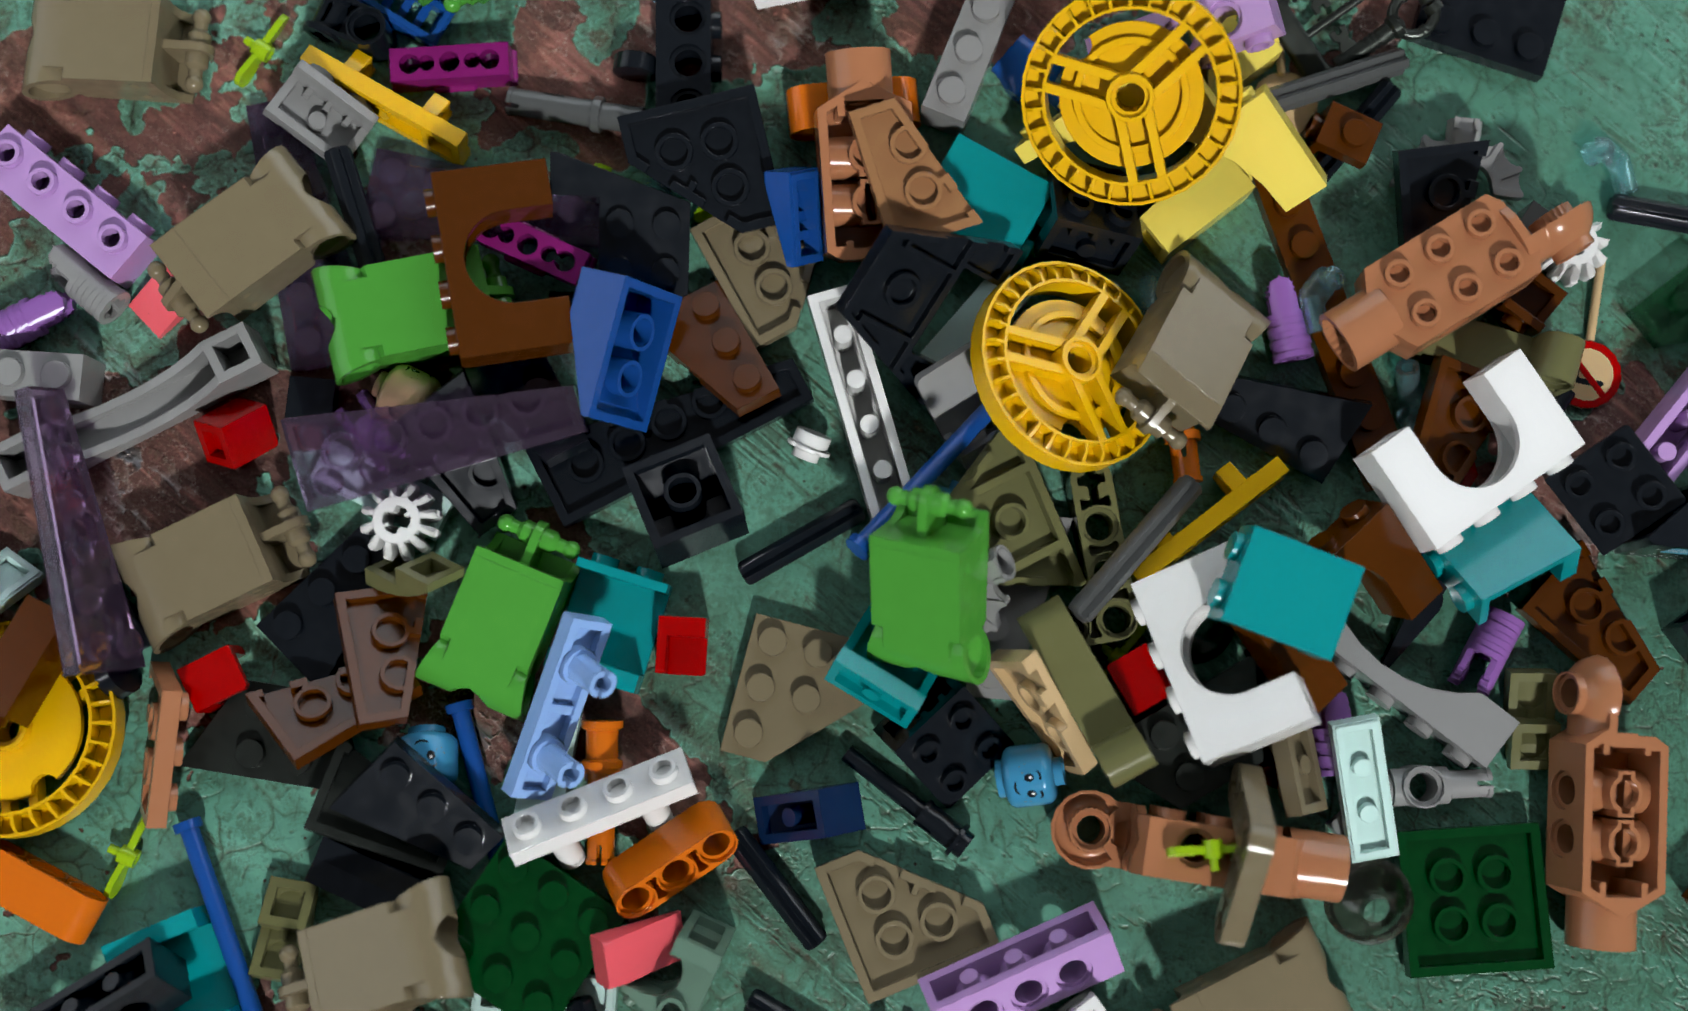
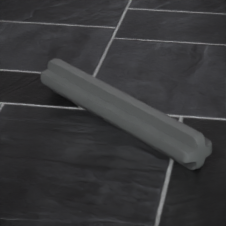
M1394 48L1273 86L1269 89L1284 112L1402 75L1405 69L1410 66V59L1406 57L1404 49Z
M1185 475L1177 479L1071 601L1068 609L1077 620L1087 623L1097 616L1202 494L1201 485L1193 477Z

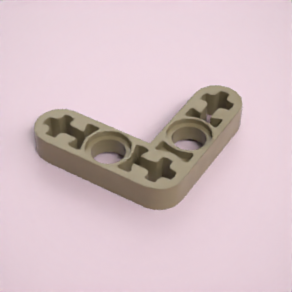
M1236 762L1231 771L1228 786V803L1236 848L1216 912L1214 939L1218 944L1243 948L1273 857L1276 842V824L1263 768L1261 766Z

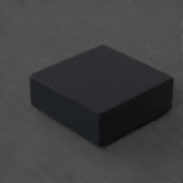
M290 376L284 421L289 424L335 428L336 417L334 412L337 410L340 386L336 385L335 380Z

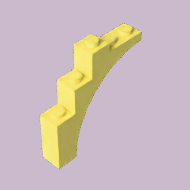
M1231 15L1222 23L1227 34L1236 28L1238 24L1237 16ZM1188 32L1190 39L1193 42L1194 35L1191 32ZM1279 38L1274 39V45L1265 50L1248 53L1244 50L1236 53L1241 67L1242 88H1245L1275 64L1283 51L1280 47ZM1200 67L1204 80L1217 97L1214 70H1205ZM1197 143L1192 144L1191 150L1197 145ZM1222 156L1219 162L1200 181L1184 192L1156 202L1139 218L1143 235L1142 241L1157 260L1163 264L1245 201L1256 187L1252 183L1253 177L1234 161Z
M1204 78V102L1201 116L1192 134L1186 140L1197 144L1210 125L1217 98ZM1135 83L1123 84L1118 89L1119 100L1126 106H1137L1145 99L1143 89ZM1266 83L1254 90L1252 85L1243 88L1240 119L1233 139L1223 156L1234 161L1263 184L1284 211L1287 212L1327 187V174ZM1060 112L1052 117V120L1064 144L1073 142L1074 139L1068 132ZM1024 127L1019 132L1023 139L1019 141L1014 150L1022 162L1026 164L1037 158L1038 155L1032 147Z

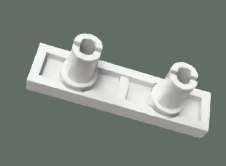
M679 747L502 818L501 822L509 856L515 866L553 852L563 869H576L581 866L586 858L584 848L580 843L581 840L643 816L651 832L673 819L674 816L669 805L698 794L682 748Z

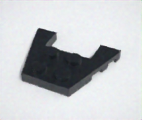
M551 151L550 188L552 195L599 197L598 270L626 275L681 297L688 295L691 202L598 166L580 161L566 154ZM549 292V298L569 295L570 307L572 306L574 292Z
M885 224L836 303L835 308L920 404L925 406L915 386L914 379L919 372L936 363V361L913 350L963 269L966 268L998 286L1007 279L1024 251L1007 241Z

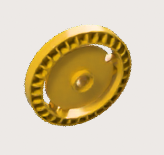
M1073 0L1053 17L1037 38L1028 56L1021 88L1023 123L1030 143L1041 162L1060 182L1076 193L1098 202L1119 206L1145 205L1163 201L1186 191L1204 178L1222 158L1233 139L1240 119L1243 98L1241 67L1234 44L1218 19L1207 7L1197 0ZM1120 10H1145L1159 13L1179 23L1171 31L1163 26L1147 21L1130 20L1116 22L1102 27L1089 35L1092 48L1085 58L1078 59L1059 53L1062 45L1074 32L1087 22L1104 14ZM1188 30L1201 43L1193 51L1180 38ZM1207 53L1216 76L1217 86L1216 106L1210 125L1200 142L1188 155L1166 168L1164 158L1171 155L1186 142L1201 116L1204 102V81L1198 61ZM1053 64L1065 67L1060 84L1049 81ZM1135 83L1139 85L1145 94L1143 102L1134 107L1122 104L1118 97V89L1123 84ZM1048 93L1059 96L1061 115L1074 141L1092 157L1111 165L1125 167L1127 176L1105 173L1089 166L1074 155L1064 144L1055 129L1049 109ZM1154 163L1155 173L1138 176V166Z
M1051 261L1040 262L1022 268L996 286L984 300L976 315L971 334L970 361L973 380L980 400L992 422L1005 438L1023 454L1042 465L1060 471L1077 473L1098 471L1128 458L1140 449L1152 435L1150 433L1144 435L1136 428L1137 422L1130 418V411L1127 408L1122 417L1120 412L1123 406L1116 403L1114 396L1119 388L1124 387L1110 376L1144 317L1143 312L1131 297L1113 281L1095 270L1075 263ZM1047 294L1071 300L1055 299L1037 303L1024 311L1013 325H1010L1017 306L1024 298ZM1064 424L1073 425L1082 436L1085 435L1086 440L1063 434L1060 431H1062ZM1105 427H1106V429H1107V431H1108V434H1109V436H1110L1108 439H1107V437H1106V435H1105V432H1104V430H1103V428H1105Z
M11 621L0 622V638ZM83 639L78 643L66 663V667L63 668L29 727L19 725V731L13 739H11L9 734L12 721H9L5 728L0 727V838L19 839L41 835L59 828L77 817L97 799L111 779L120 759L125 738L126 712L124 702L113 691H109L108 696L98 687L99 683L94 679L93 666L98 663V659L102 655ZM76 678L82 688L78 692L71 683ZM87 704L89 714L88 734L83 753L67 780L53 794L47 797L45 776L51 775L56 779H61L78 755L84 735L83 706ZM29 798V807L19 810V800Z

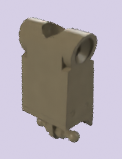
M33 0L31 15L33 35L26 54L22 93L28 98L41 101L65 100L80 94L93 98L194 104L195 93L200 92L204 86L202 80L203 72L208 69L209 61L215 57V47L211 45L212 37L208 33V26L212 20L211 14L202 8L197 9L193 14L187 13L176 7L170 0Z
M280 145L268 151L259 160L252 170L250 177L241 178L149 246L162 262H151L148 265L147 272L151 278L158 282V291L163 296L161 302L167 311H174L178 317L186 318L194 332L203 333L209 328L208 319L219 313H230L240 322L313 267L316 260L327 258L345 250L357 238L354 231L332 205L313 197L308 174L288 149ZM166 267L172 273L173 276H170V274L167 272ZM198 307L205 316L200 314V312L197 310Z
M1186 250L1178 251L1164 267L1157 283V300L1148 308L1110 374L1113 379L1124 387L1119 388L1115 392V401L1118 405L1124 406L1130 411V418L1137 422L1136 428L1144 435L1150 433L1155 438L1163 437L1175 450L1182 449L1187 444V437L1182 431L1197 424L1203 426L1207 431L1211 429L1253 346L1251 342L1261 335L1271 323L1267 317L1238 293L1229 289L1218 276Z
M275 486L270 494L260 497H246L234 494L151 534L150 537L127 540L109 546L123 582L136 594L139 619L151 648L156 655L180 645L191 637L203 624L211 623L304 580L310 574L308 567L313 566L317 561V554L311 549L309 544L311 535L308 527L311 526L308 516L302 515L299 507L291 503L289 491L285 486Z
M446 875L433 877L416 884L398 896L395 901L384 902L297 931L303 969L299 967V951L297 947L291 944L285 945L279 952L284 971L280 976L282 987L278 988L279 1000H285L286 1011H307L309 1007H311V1011H406L433 1002L435 999L475 997L467 959L458 942V917L450 879Z
M1307 916L1300 917L1286 925L1265 946L1258 947L1174 988L1173 990L1178 1000L1169 1005L1171 1011H1353L1345 993L1337 989L1329 980L1326 954ZM1156 1008V1009H1153L1152 1011H1163V1010H1162V1009H1159V1008Z

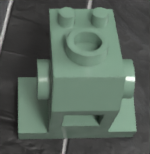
M693 909L670 952V955L681 959L682 975L673 980L666 981L643 976L622 985L621 989L627 994L623 997V1001L629 1007L636 1004L641 1009L640 1011H699L736 928Z

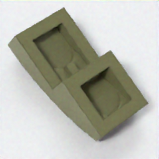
M433 551L416 559L414 558V560L409 562L404 561L399 553L394 561L384 559L365 568L366 585L388 594L405 597L429 593L464 576V567Z
M1505 668L1503 710L1520 722L1505 742L1506 762L1509 769L1548 770L1549 739L1561 732V724L1555 720L1556 707L1552 697L1553 683L1558 673L1552 668Z
M276 876L270 877L257 922L261 926L248 975L253 978L281 982L280 976L284 971V966L279 957V952L282 947L290 944L298 948L299 967L303 969L297 931L313 926L319 887L305 881Z

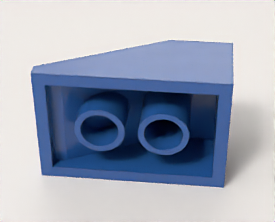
M582 266L570 310L580 413L582 416L647 433L683 297L626 275Z

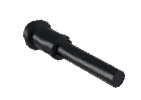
M853 745L841 759L916 818L913 824L920 827L946 848L944 853L947 856L951 852L959 858L975 837L968 830L970 827L968 823L962 826L934 804V801L931 799L928 803L924 802Z

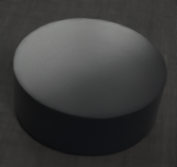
M639 50L619 51L614 56L613 73L619 78L632 82L656 81V57Z
M122 650L108 652L100 657L98 663L93 666L94 679L99 683L98 687L108 696L109 691H113L119 699H124L136 692L142 685V673L139 665L128 653Z

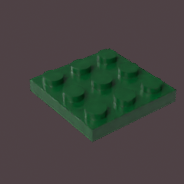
M1539 822L1396 831L1400 855L1394 856L1405 976L1421 978L1555 968Z
M506 839L456 910L458 917V942L467 959L473 991L502 1011H564L594 966L590 935L620 927L625 918L618 914L614 903L544 856L515 866L509 856Z

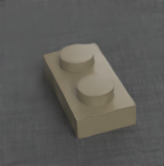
M1312 728L1270 744L1269 749L1274 756L1279 780L1278 794L1284 805L1286 818L1327 810L1328 805Z

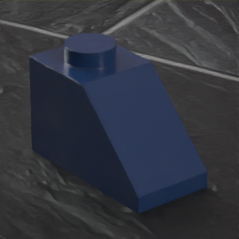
M858 782L827 785L753 798L760 845L822 839L866 829Z

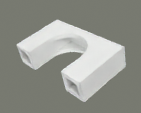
M1521 349L1496 358L1462 382L1492 425L1498 444L1495 467L1487 480L1479 487H1465L1448 479L1437 468L1409 426L1389 433L1353 458L1380 500L1390 505L1420 553L1436 550L1438 554H1443L1451 550L1464 540L1461 532L1471 525L1478 528L1495 519L1501 513L1498 509L1500 504L1509 498L1512 502L1517 501L1534 491L1538 487L1534 481L1545 472L1550 476L1569 466L1574 461L1570 454L1586 444Z
M1227 542L1131 583L1136 598L1130 600L1133 613L1141 626H1148L1153 642L1148 643L1149 653L1156 667L1159 670L1165 669L1171 686L1165 688L1167 698L1177 715L1183 713L1189 728L1188 731L1183 733L1188 750L1195 760L1201 758L1203 764L1211 767L1218 766L1322 724L1304 679L1295 671L1238 694L1212 692L1197 677L1191 659L1192 642L1197 629L1207 618L1211 606L1207 605L1209 590L1216 578H1222L1228 562L1224 558Z

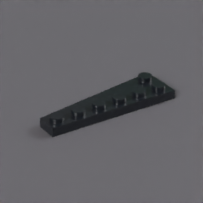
M793 358L767 366L779 387L781 396L741 417L703 386L694 389L693 392L672 399L656 401L647 433L604 421L582 427L592 447L551 468L524 444L523 446L563 526L569 528L631 496V490L622 471V468L708 433L716 450L719 451L813 403L814 398Z

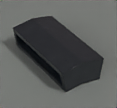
M323 836L315 859L304 880L366 909L384 902L395 901L398 896L409 888L439 875Z

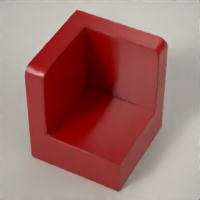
M236 398L193 420L206 460L209 463L235 470L278 446V439L265 403Z
M659 615L655 673L704 676L706 674L709 620L707 618Z
M1147 642L1107 665L1106 670L1122 695L1123 699L1120 701L1130 717L1138 715L1167 698L1165 688L1171 686V683L1163 669L1159 670L1154 664Z
M227 644L176 670L185 691L189 694V699L196 713H213L221 709L227 701L226 699L249 688L248 679L238 660L246 655L242 646Z

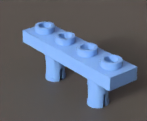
M568 611L563 612L502 786V790L511 798L550 800L556 784L562 788L566 786L570 789L577 787L581 783L585 773L584 766L567 752L588 693L596 698L597 696L599 698H606L613 693L617 683L616 675L599 664L613 625L605 618Z

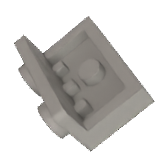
M302 59L262 113L324 160V153L336 146L347 145L351 148L352 153H354L379 119L372 112L373 108L370 103L363 97L355 93L348 94L334 83L333 76L327 70L317 64L310 65Z

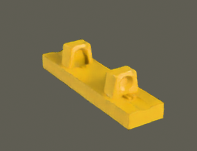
M309 45L300 56V60L302 59L310 65L317 64L327 70L333 76L334 83L348 94H358L368 101L373 108L372 112L379 117V123L459 168H462L470 157L471 152L470 147H468L467 132L448 122L452 116L448 99L434 93L423 107L413 103L371 79L375 72L373 59L359 49H356L345 63L312 45Z
M1277 456L1246 479L1230 461L1226 463L1213 476L1214 481L1225 493V496L1174 536L1168 532L1153 549V552L1146 557L1131 575L1132 583L1175 564L1282 481L1290 470Z

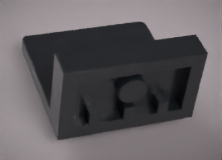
M1086 163L1105 173L1127 176L1126 172L1119 169H1110ZM1047 169L1052 213L1034 241L1035 257L1075 263L1098 272L1119 276L1143 240L1138 206H1119L1090 199L1070 189Z
M1629 425L1621 426L1575 457L1574 461L1563 470L1550 476L1546 472L1542 474L1546 483L1603 556L1686 501L1685 496Z
M937 676L919 711L906 729L885 717L873 731L946 808H951L994 767L995 760L1001 759L1003 751L1009 746H1014V742L958 680Z

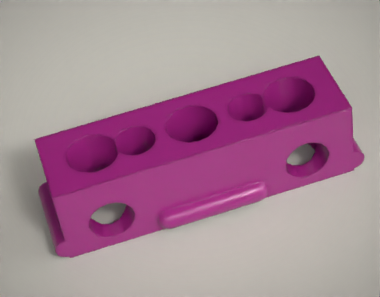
M508 41L389 49L390 82L392 83V91L396 93L434 91L435 93L476 91L478 88L506 87L519 84L517 51L511 49ZM490 62H498L494 68L486 69ZM459 64L455 70L447 71L450 65ZM416 66H421L425 69L422 70L419 67L417 71H415L414 73L408 74L409 71Z
M524 221L500 225L501 230L506 234L514 233V238L508 243H505L504 239L499 235L489 238L488 230L475 241L477 244L504 255V260L541 277L546 274L575 288L582 266L594 269L598 260L592 257L590 253L561 241L558 236ZM529 240H537L538 246L535 252L528 255L523 254L524 244ZM555 251L561 259L572 256L575 259V263L569 271H560L559 264L555 260L546 262V256L548 253Z

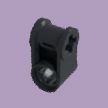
M321 0L312 20L305 21L303 25V30L321 43L333 48L343 49L352 54L356 49H359L371 56L372 62L375 63L388 60L389 49L397 48L398 46L397 36L381 11L357 0ZM380 29L376 37L364 40L368 32Z

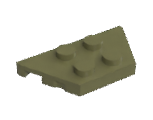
M998 429L950 493L952 499H967L973 504V508L989 511V548L1004 545L1012 554L1016 566L1015 577L1012 580L998 584V586H1083L1087 584L1035 460L1023 454Z

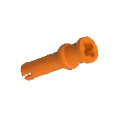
M581 720V728L586 730L585 759L581 760V764L584 766L585 774H588V784L620 772L621 768H623V760L618 758L619 730L624 728V720ZM615 827L587 838L586 865H597L600 862V845L601 865H606L615 858Z

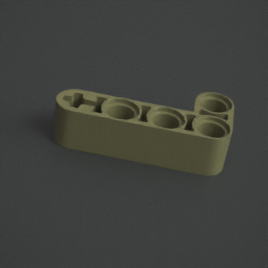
M1473 319L1409 359L1431 366L1433 357L1446 355L1482 369L1496 358L1521 349L1553 397H1557L1574 388L1586 342L1579 336L1560 331H1546L1536 337H1531Z
M1108 467L1098 471L1087 472L1090 479H1097L1099 482L1092 489L1093 504L1102 500L1104 505H1094L1086 510L1081 509V505H1085L1090 501L1087 486H1079L1077 482L1085 472H1069L1065 479V493L1070 518H1073L1071 525L1078 562L1087 583L1094 576L1096 564L1106 562L1124 542L1113 478ZM1096 516L1106 522L1108 534L1105 539L1095 540L1087 534L1085 529L1087 518ZM1131 576L1091 622H1080L1070 613L1068 606H1065L1071 617L1078 622L1079 631L1089 647L1126 639L1136 631L1138 621L1130 604V600L1135 598L1131 586ZM1108 608L1120 610L1125 617V626L1120 633H1112L1104 626L1103 615Z
M1059 595L1016 618L1031 646L1038 652L1064 702L1113 787L1117 788L1158 764L1130 718Z

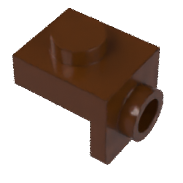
M1332 101L1321 113L1315 111L1312 114L1302 137L1308 139L1306 145L1313 155L1317 151H1321L1361 169L1367 164L1383 123Z
M1540 273L1527 287L1494 306L1491 311L1500 317L1498 323L1502 328L1533 337L1540 334L1544 329V322L1568 293Z

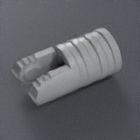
M64 244L52 245L53 248L48 254L49 264H52V269H50L51 278L58 282V285L65 290L67 296L74 299L80 307L84 308L100 324L105 325L116 320L128 307L131 299L130 293L109 279L79 253L75 252L74 249L70 248V246Z

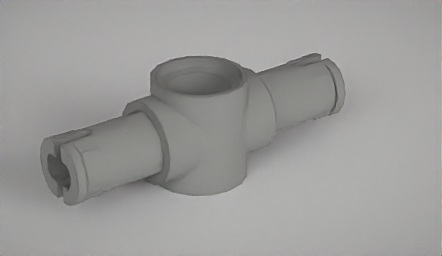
M1408 764L1400 768L1387 769L1393 807L1410 806L1429 809L1436 807L1438 804H1449L1452 799L1491 798L1494 794V785H1477L1479 781H1493L1492 772L1488 767L1448 770L1446 766ZM1419 773L1425 779L1426 791L1423 796L1416 799L1411 794L1409 787L1411 779Z

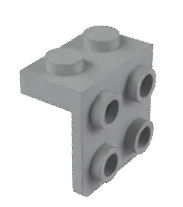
M971 341L922 370L914 379L915 386L944 443L982 403L973 380L970 361ZM992 420L957 457L966 470L969 469L998 430Z

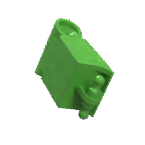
M478 244L472 245L467 256L466 270L473 283L483 293L494 299L512 302V299L516 297L513 286H508L507 278L500 273V260L498 256L489 253L481 261ZM433 252L364 265L360 269L350 266L327 265L311 270L318 307L334 326L328 351L336 385L351 384L374 374L380 369H393L400 364L415 365L460 356H450L445 327L455 326L452 309H442L438 281L447 280L445 263L435 264Z
M926 484L923 488L914 487L910 491L903 490L899 486H893L887 491L886 497L890 504L897 505L896 509L884 525L869 535L871 623L875 627L868 642L867 658L903 668H920L938 676L979 685L987 678L991 661L989 640L982 628L986 621L989 511L973 508V504L967 499H952L949 493L941 492L940 487L936 485Z
M503 514L498 519V528L503 532L516 534L519 540L497 531L487 546H476L441 630L440 639L433 645L419 664L415 672V678L448 692L458 689H470L489 709L524 723L532 703L535 674L543 661L581 569L575 566V563L551 553L557 551L568 559H575L579 556L581 549L577 542L562 539L559 532L551 529L550 523L544 520H539L538 523L529 519L521 522L510 514Z

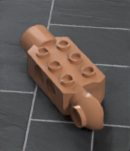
M853 47L825 53L828 101L816 109L813 118L816 161L820 180L824 256L838 263L862 262L883 229L847 116L848 112L895 97L913 123L912 102L893 94L891 50L886 47Z
M1488 194L1481 196L1365 267L1354 283L1355 294L1319 316L1320 328L1327 343L1337 358L1349 370L1354 372L1388 351L1408 360L1527 287L1541 273L1542 262L1551 258L1556 266L1590 246L1595 241L1590 234L1593 224L1591 201H1586L1573 208L1569 201H1566L1533 222L1528 228L1532 233L1530 234L1516 213L1507 207L1503 201Z
M1593 655L1577 661L1568 671L1561 672L1553 683V702L1560 713L1567 715V727L1549 739L1545 883L1565 896V944L1597 951L1634 952L1637 950L1638 910L1665 894L1669 747L1657 737L1618 732V716L1621 712L1623 699L1621 679L1616 667L1608 658Z
M1082 790L1066 797L1055 809L1051 821V839L1058 854L1073 866L1084 870L1101 869L1106 866L1119 868L1142 876L1224 888L1230 868L1229 853H1224V858H1219L1221 871L1211 872L1209 859H1204L1203 855L1167 858L1166 849L1181 846L1182 840L1189 834L1193 838V846H1202V840L1223 839V844L1236 843L1232 819L1229 817L1196 812V820L1193 821L1186 819L1187 811L1150 804L1147 813L1145 805L1116 801L1110 795L1097 790ZM1086 816H1094L1100 824L1099 835L1090 842H1082L1077 835V825ZM1276 825L1275 849L1261 894L1289 899L1306 898L1339 903L1345 894L1350 871V845L1348 838L1345 835L1288 826L1283 829L1284 826Z

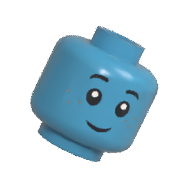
M421 724L409 727L408 734L400 738L454 783L458 778V740L456 737L447 733L446 727L442 725Z
M1044 742L1009 746L1003 751L1001 759L994 762L995 780L999 797H1007L1009 803L1015 808L1051 804L1056 800L1058 786L1066 785V773L1062 756L1053 757L1052 750Z

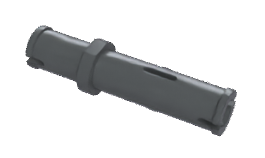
M515 86L508 88L505 101L511 103V106H505L507 116L514 115L589 127L590 131L594 133H600L603 129L621 132L617 119L618 116L646 110L644 106L637 107L606 102V98L602 96H595L591 100L520 89Z

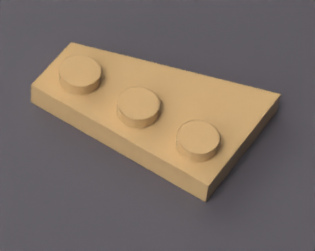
M997 649L991 654V672L1041 741L1050 747L1053 757L1062 756L1065 772L1080 775L1087 774L1098 762L1090 749L1091 746L1075 722L1038 652L1028 649Z

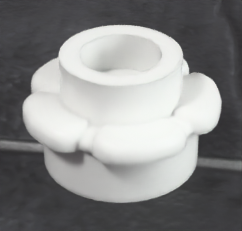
M798 425L793 438H787V442L794 446L792 454L807 462L817 464L820 457L829 458L831 455L827 450L832 439L813 429Z

